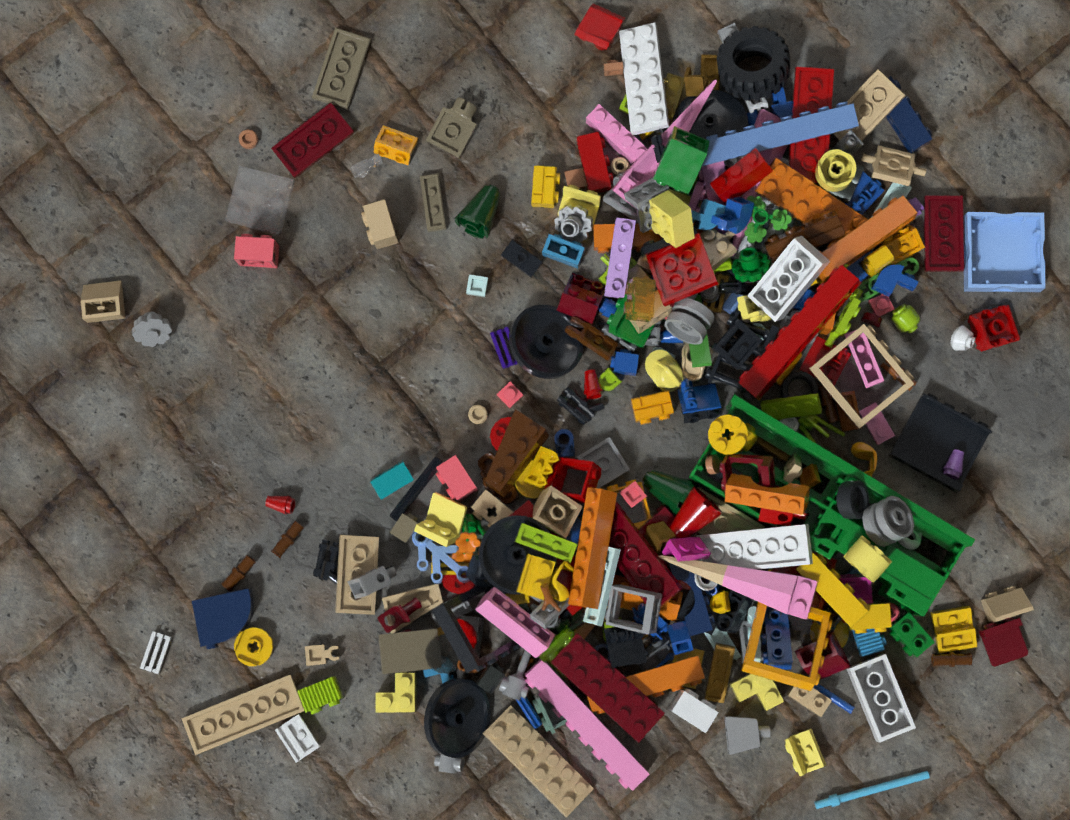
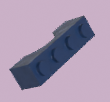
M669 562L671 572L676 580L687 583L694 592V606L690 613L685 616L690 636L713 630L712 626L715 625L713 615L708 614L706 608L710 606L707 594L703 595L701 589L696 585L695 574Z

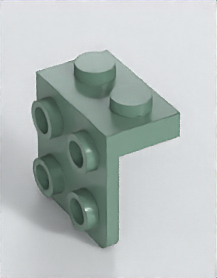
M540 692L534 694L535 700L532 702L538 714L542 712L544 716L541 718L546 732L550 730L554 734L556 733L554 729L564 725L567 720L563 716L559 718L552 710L554 706L549 701L545 703L538 694Z

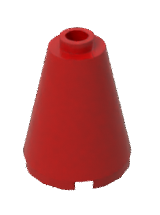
M694 487L689 492L669 528L676 535V539L688 538L720 517L722 511L701 490Z

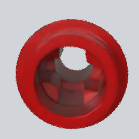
M585 371L584 395H586L587 399L600 398L603 390L596 371Z
M267 496L265 502L266 507L285 515L288 513L292 514L296 504L295 499L291 498V496Z

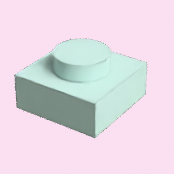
M469 275L466 294L485 297L488 277Z

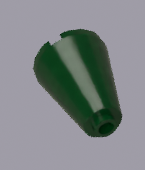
M485 185L455 217L457 226L460 228L462 225L466 228L464 232L473 237L483 239L486 236L488 238L500 199L499 189L494 185Z
M654 469L651 472L647 471L643 477L644 487L675 515H677L691 489L698 487V483Z

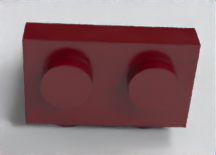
M1010 617L1003 619V622L999 624L992 622L983 625L984 629L979 630L990 664L993 667L1028 655V650L1019 626L1023 625L1020 618Z

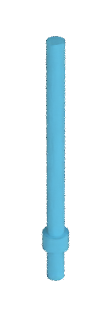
M928 771L848 793L829 795V798L815 801L814 803L816 809L827 806L835 807L845 801L922 781L930 777Z

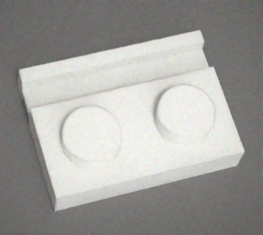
M300 714L275 729L296 763L321 747Z

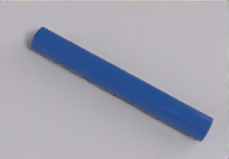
M820 684L814 685V689L851 714L854 709L852 705Z

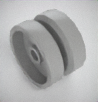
M685 298L675 302L672 312L665 321V327L667 331L681 341L694 345L701 344L707 335V330L714 321V315L700 302Z
M890 496L880 500V502L868 506L863 513L862 519L866 534L879 546H889L898 540L910 536L913 532L914 520L912 513L906 503L898 497Z

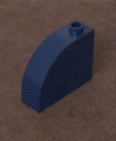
M244 589L192 601L200 647L206 646L207 650L218 648L219 643L232 640L244 631L253 614L254 600L252 589Z

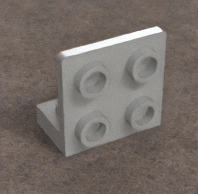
M653 178L624 193L625 200L636 208L639 227L642 233L652 229L649 200L669 190L668 185L662 186Z

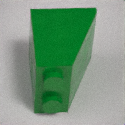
M674 126L653 179L662 186L668 185L679 193L685 192L689 194L707 156L710 141Z

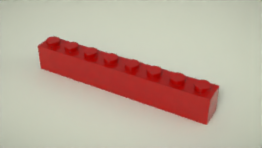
M843 265L832 270L827 282H822L819 285L817 293L813 298L809 297L805 301V307L792 316V322L779 331V337L775 341H771L765 348L766 352L762 356L759 355L753 361L752 368L749 371L746 370L740 376L739 384L756 399L760 400L860 286L861 281Z

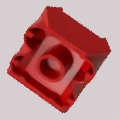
M593 3L574 35L583 41L595 44V47L599 50H607L619 34L625 17Z
M1002 305L969 315L967 323L970 324L975 337L976 349L981 352L1020 340L1009 305Z

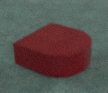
M865 312L862 315L861 321L879 327L882 318L876 314Z

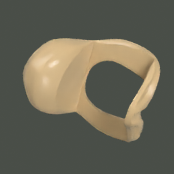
M685 343L682 348L681 364L683 376L691 381H698L703 376L705 366L692 368V362L688 359L689 343ZM709 347V349H710V355H711V358H712L713 349H712L711 347Z

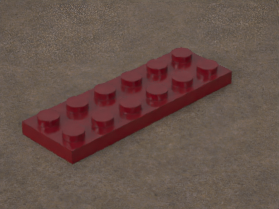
M616 501L608 547L621 550L617 567L632 587L662 594L660 606L662 608L683 587ZM640 596L641 599H642V600L644 601V603L646 604L647 597H642V596Z
M578 633L551 662L638 743L665 714L615 667H612L611 663Z

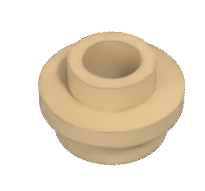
M617 157L611 163V170L615 175L627 171L630 167L629 161L624 157ZM622 164L624 168L619 170L617 165Z

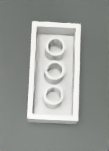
M803 236L796 237L761 278L748 297L775 322L779 321L788 314L830 261Z
M886 654L878 655L847 668L876 742L880 743L916 728Z
M690 689L679 690L668 710L706 733L719 713L715 711L716 706L707 700H698L699 695Z

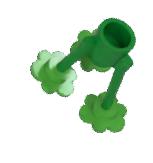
M760 196L747 197L746 200L754 203L751 217L755 221V223H749L744 232L745 236H748L747 240L749 243L762 242L763 237L767 234L766 229L762 228V225H765L769 220L777 231L781 229L786 230L788 224L792 222V217L788 215L787 210L781 211L776 209L773 215H769L764 210L766 203L762 201Z

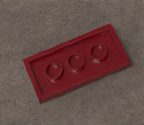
M329 103L271 149L295 179L352 136L354 131L332 103Z
M924 196L925 272L964 271L963 196Z

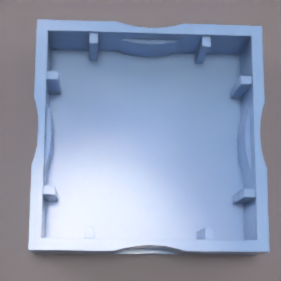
M967 212L963 216L964 292H1041L1046 288L1045 260L1043 256L1045 240L1044 213L1017 212L1013 214H1000L996 212Z

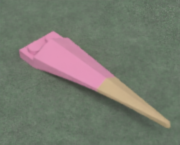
M658 556L660 559L785 614L808 619L818 584L816 580L799 575L697 560L678 562L675 557Z

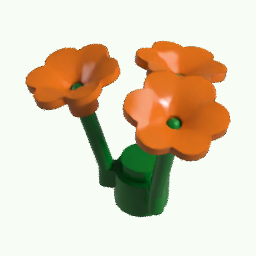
M465 514L461 529L462 533L455 541L459 550L452 554V558L457 563H470L472 555H476L473 552L480 545V540L474 532L478 528L482 536L485 533L481 522L476 521L473 514Z

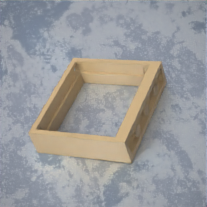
M865 324L809 368L858 428H861L913 386L912 380L915 379L908 370L904 372L901 369V361L895 355L891 357L887 352L890 348L883 340L879 342L875 338L877 334L870 325L866 327ZM864 333L906 384L861 419L821 371L820 367Z

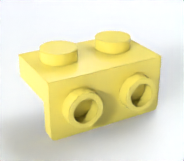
M748 296L737 298L738 310L741 313L742 320H750L751 323L771 320Z
M812 729L802 731L785 739L786 750L791 754L793 767L799 773V776L826 766Z

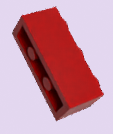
M599 132L577 136L576 142L587 190L597 193L610 191L611 184H613V176L607 170V166H610L608 155H604L603 148H606L604 137H600Z
M755 148L709 184L726 204L728 198L740 197L773 172V169Z

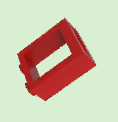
M559 457V461L554 462L552 465L553 473L548 474L547 485H545L544 489L552 486L561 492L568 469L588 471L581 495L561 492L576 503L585 504L587 488L597 487L598 480L601 478L602 468L593 461Z

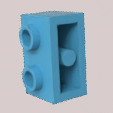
M549 234L542 251L543 256L578 269L585 252V247H582V244L576 241H566L560 235L554 234L553 236Z

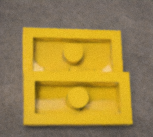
M970 606L931 612L938 653L977 647L976 631L973 627Z

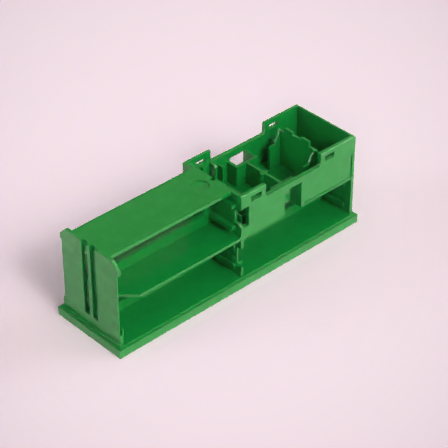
M734 394L726 407L728 411L726 415L739 417L745 424L749 423L756 429L754 432L758 437L786 454L792 456L795 452L801 456V463L806 466L812 463L816 464L818 472L830 479L822 494L811 488L809 490V503L807 506L809 516L804 524L809 525L812 552L821 554L830 560L833 554L836 555L840 552L845 555L861 536H864L871 542V545L878 547L892 561L889 567L877 579L882 583L877 594L905 611L910 612L912 615L925 616L960 555L966 547L973 545L975 539ZM729 429L725 430V433L722 434V437H728L730 433ZM709 442L688 478L725 500V492L722 490L721 484L707 476L705 459L708 455L716 454L723 461L726 455L717 452ZM742 451L741 453H736L742 455H755L750 451ZM732 463L734 469L746 476H751L752 480L757 483L759 482L758 466L756 464ZM774 466L776 486L783 487L788 485L789 483L784 480V472ZM793 479V481L791 482L793 484L801 485L800 481ZM845 481L863 482L867 487L869 504L871 505L890 496L898 497L904 501L913 516V530L917 533L921 532L922 536L947 550L940 566L914 550L903 547L898 541L889 546H879L866 534L862 519L843 518L838 510L836 501L837 491L841 483ZM730 503L759 520L761 508ZM762 522L770 528L783 527V525Z

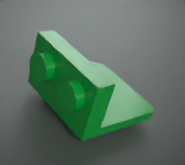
M625 292V297H619L615 307L617 310L615 314L611 313L607 321V324H609L608 333L639 347H644L655 324L640 334L636 331L626 316V309L632 303L633 295Z

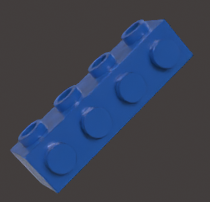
M767 606L762 625L764 633H761V643L765 645L766 652H763V663L783 670L791 669L793 660L788 614Z

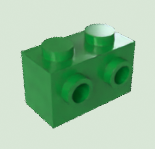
M910 612L902 615L889 628L891 630L890 635L895 641L898 642L900 640L904 645L902 649L909 657L920 656L935 643Z

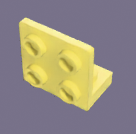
M574 185L564 186L558 213L567 205H572L573 207L580 205L588 210L587 216L593 218L594 226L600 207L601 196H598V193L595 191H581L579 187Z
M434 492L426 520L416 524L414 532L448 547L455 543L456 539L460 536L467 507L438 492Z

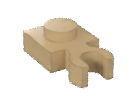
M325 644L305 646L306 666L327 664L326 658L333 661L339 660L340 657L332 656V651L339 649V647L331 646L328 650H325Z

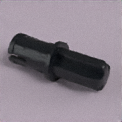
M740 280L721 282L718 288L720 293H735L738 295L750 293L753 290L752 288L756 286V282H741Z

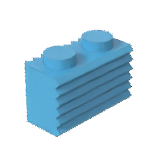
M867 629V633L855 634V630H852L860 657L885 650L886 640L883 634L880 635V632H875V629Z

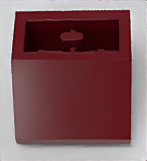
M572 273L562 293L557 311L593 324L604 297L605 285L585 278L582 275Z
M834 631L825 636L828 638L826 649H823L821 654L824 656L822 667L818 668L819 680L851 667ZM818 638L800 645L794 651L802 668L808 675H810Z

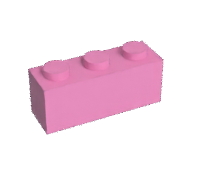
M854 330V331H852V332H849V333H847V334H844L845 337H846V338L849 337V336H850L853 332H855L856 330ZM862 333L848 345L865 387L868 389L883 383L884 379L868 339Z

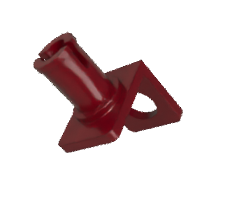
M414 597L403 606L400 604L394 605L379 615L377 619L385 632L389 633L401 624L410 622L411 620L408 616L422 608V605ZM387 615H393L395 618V623L392 626L385 624V617Z

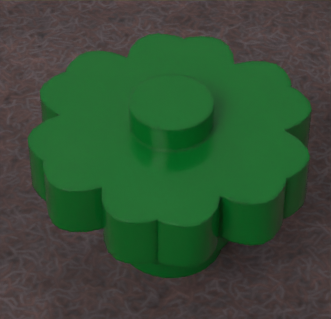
M747 247L741 251L740 259H735L731 266L737 280L741 282H746L747 280L755 282L761 280L763 275L766 274L771 267V262L768 260L767 254L757 252L753 247Z

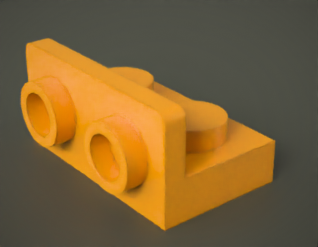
M383 125L375 140L374 153L398 163L409 165L418 138Z
M906 225L878 245L879 247L886 245L894 256V261L891 262V265H895L925 248L917 229L911 225Z

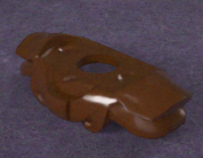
M492 452L484 454L478 460L484 487L504 504L515 502L519 498L515 485L511 487L505 497L488 487L485 479L495 455Z

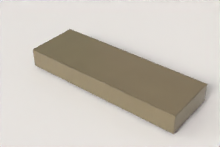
M439 174L420 176L427 231L447 230Z

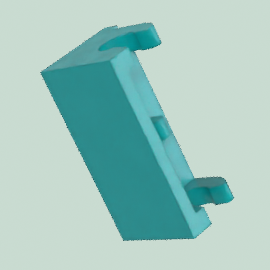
M402 460L372 478L370 483L382 500L414 479Z

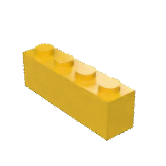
M813 553V564L800 565L796 570L803 577L818 581L816 591L852 628L869 612L866 609L868 607L867 603L861 597L857 600L853 595L855 591L848 583L843 585L838 580L841 576L833 568L829 570L825 566L827 561L820 554L816 556Z

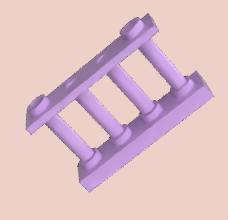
M616 218L604 296L614 298L625 297L636 220Z

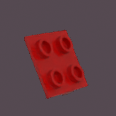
M817 336L799 370L818 379L809 368L833 350L836 345L833 344L832 348L825 345L826 340ZM843 348L820 367L821 371L834 386L851 353L847 352L846 348Z

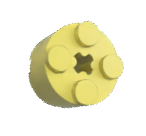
M839 149L830 150L820 158L816 166V180L826 191H841L847 188L854 179L856 162L849 153ZM833 167L836 170H840L838 174H836V172H832Z
M861 536L843 556L873 583L892 563L878 547L871 545V542L864 536Z

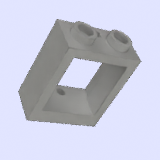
M621 584L611 586L609 605L605 613L606 625L648 635L656 633L662 594ZM623 592L647 597L643 624L618 619Z

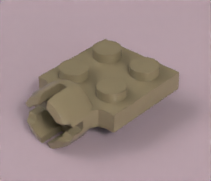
M460 97L456 99L452 108H442L426 139L430 144L459 159L477 127V124L472 122L476 106L470 101L467 103L466 99Z

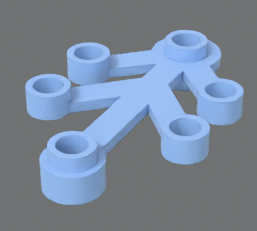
M414 532L412 541L418 547L419 560L417 561V567L420 571H426L429 568V563L426 560L427 548L432 552L433 573L431 574V579L434 583L439 584L443 581L440 560L456 573L457 579L460 582L467 583L470 581L468 577H461L462 573H467L468 567L458 565L447 555L456 553L459 550L457 545H450L448 547L436 546L432 542L433 540L425 537L424 541H419L418 538L423 535ZM421 562L426 563V566L423 568H421L419 565ZM436 574L441 576L439 580L434 579Z

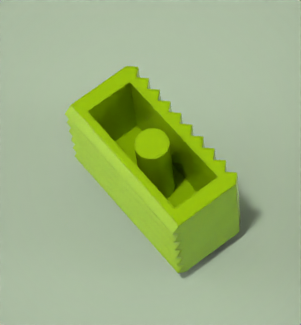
M336 676L298 690L305 712L310 711L311 715L322 711L321 707L329 704V707L340 704L339 699L344 698Z

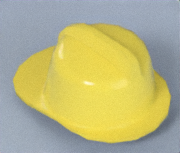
M655 350L647 356L645 369L654 383L662 391L669 390V392L678 389L683 381V372L676 360L664 350Z

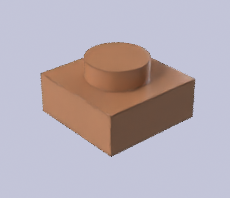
M611 60L604 64V76L623 74V62Z

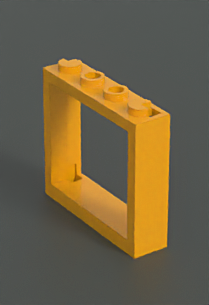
M758 602L741 671L811 691L814 685L819 683L820 674H818V668L822 667L824 656L821 654L822 650L826 649L828 638L825 636L826 632L830 631L832 620H829L831 613L813 607L810 609L808 618L821 622L810 675L807 677L754 661L767 605Z

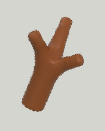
M542 584L540 586L544 595L542 610L545 611L546 607L551 604L560 612L562 609L555 602L548 584Z

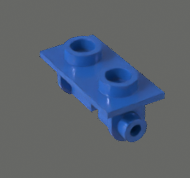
M643 603L638 606V610L632 607L635 615L633 618L639 624H643L646 604ZM660 615L657 631L650 635L653 637L657 636L662 640L661 633L668 631V622Z

